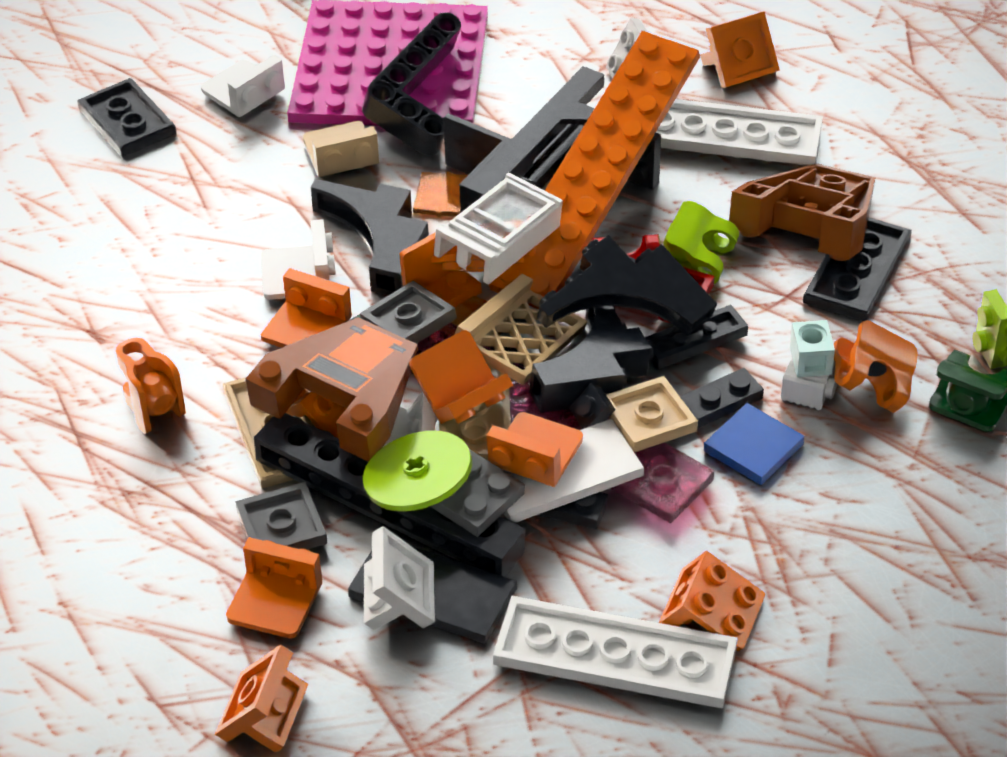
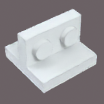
M383 526L372 532V559L364 563V624L376 630L395 618L405 615L422 628H425L435 622L434 562Z

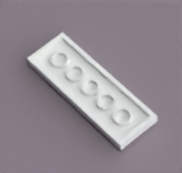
M675 99L656 132L661 134V148L797 165H812L816 162L823 116Z
M511 596L494 649L493 665L723 709L738 638Z

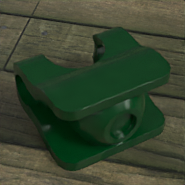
M953 350L948 358L943 360L937 367L936 375L941 380L930 398L928 407L937 413L980 430L992 431L997 427L1007 409V369L1004 368L996 374L980 373L969 366L968 361L971 355Z

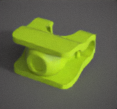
M685 201L682 203L666 233L663 246L683 267L714 275L715 284L719 281L724 264L720 257L711 251L719 253L732 251L738 241L739 230L735 224L714 215L706 207L693 201ZM718 233H722L728 238H723ZM702 267H707L708 269L711 270V272H710V271H706V270L703 269Z

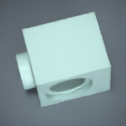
M827 320L792 323L790 351L797 377L832 375L835 348Z

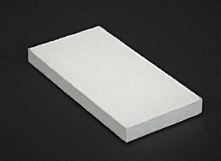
M612 419L580 430L583 433V442L555 487L505 471L525 484V494L507 509L504 515L507 520H512L515 523L642 477L644 476V467Z

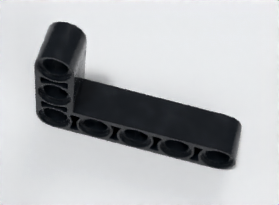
M447 12L438 14L369 84L362 105V112L366 118L419 153L429 156L438 153L444 140L443 118L409 95L446 58L455 46L461 29V21L454 14Z

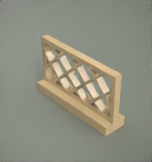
M524 274L518 276L458 325L455 332L457 334L463 330L469 331L487 365L503 374L507 373L510 378L522 385L531 378L533 363L551 360L585 329L588 322L572 313L547 328L542 324H537L536 320H538L539 310L530 309L528 304L531 303L539 308V302L543 296L530 290L533 279ZM513 319H525L527 323H515ZM558 322H565L570 326H561ZM497 332L510 333L511 337L498 336ZM520 333L532 334L533 338H521ZM542 335H553L556 340L544 339ZM481 346H493L495 351L487 350ZM504 347L516 348L518 352H507ZM527 349H539L540 353H528ZM511 363H523L525 369L522 370Z

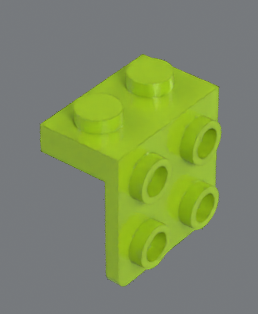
M997 289L984 291L981 307L977 310L978 322L972 340L975 350L982 354L990 369L1007 366V305Z

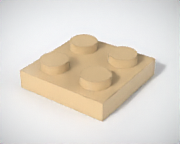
M665 376L606 394L616 409L609 419L614 421L633 452L697 432L698 420Z

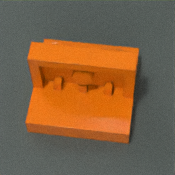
M765 11L706 28L710 51L700 54L703 66L715 64L721 88L780 71Z
M280 644L241 671L215 732L216 736L228 743L244 732L275 753L284 748L309 685L287 670L293 655L292 651Z

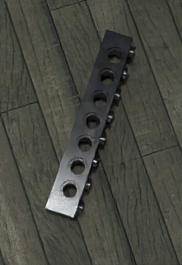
M287 413L280 419L273 416L254 436L257 461L274 470L281 471L284 475L300 483L306 482L308 487L459 562L506 577L525 553V529L512 520L499 517L482 534L476 537L432 507L414 511H393L376 505L368 497L363 485V474L368 461L341 449L339 438L334 437L328 431L320 430L304 422L297 416H291Z

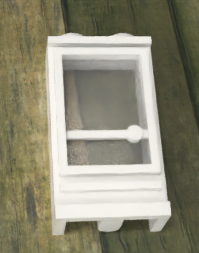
M508 172L503 181L445 226L440 225L436 228L434 256L440 258L457 245L456 262L462 268H466L471 264L472 254L485 260L483 282L489 285L560 227L563 200Z

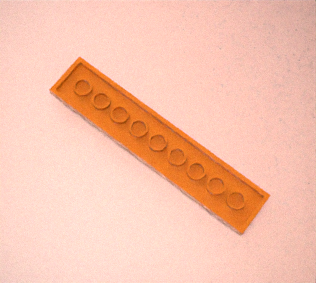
M641 31L545 189L546 192L563 200L560 227L524 255V263L513 264L510 270L504 271L489 284L491 291L499 293L521 274L533 279L530 290L543 297L552 290L558 292L565 286V281L572 274L583 255L582 250L591 242L700 59L698 49ZM531 303L528 304L529 306L539 309Z

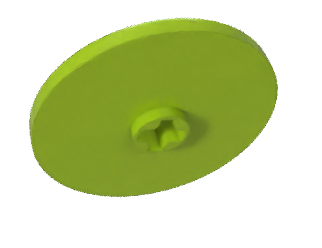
M435 430L411 433L388 443L370 459L364 470L363 485L370 500L382 508L393 511H414L427 508L447 499L465 483L472 469V456L467 444L452 433Z

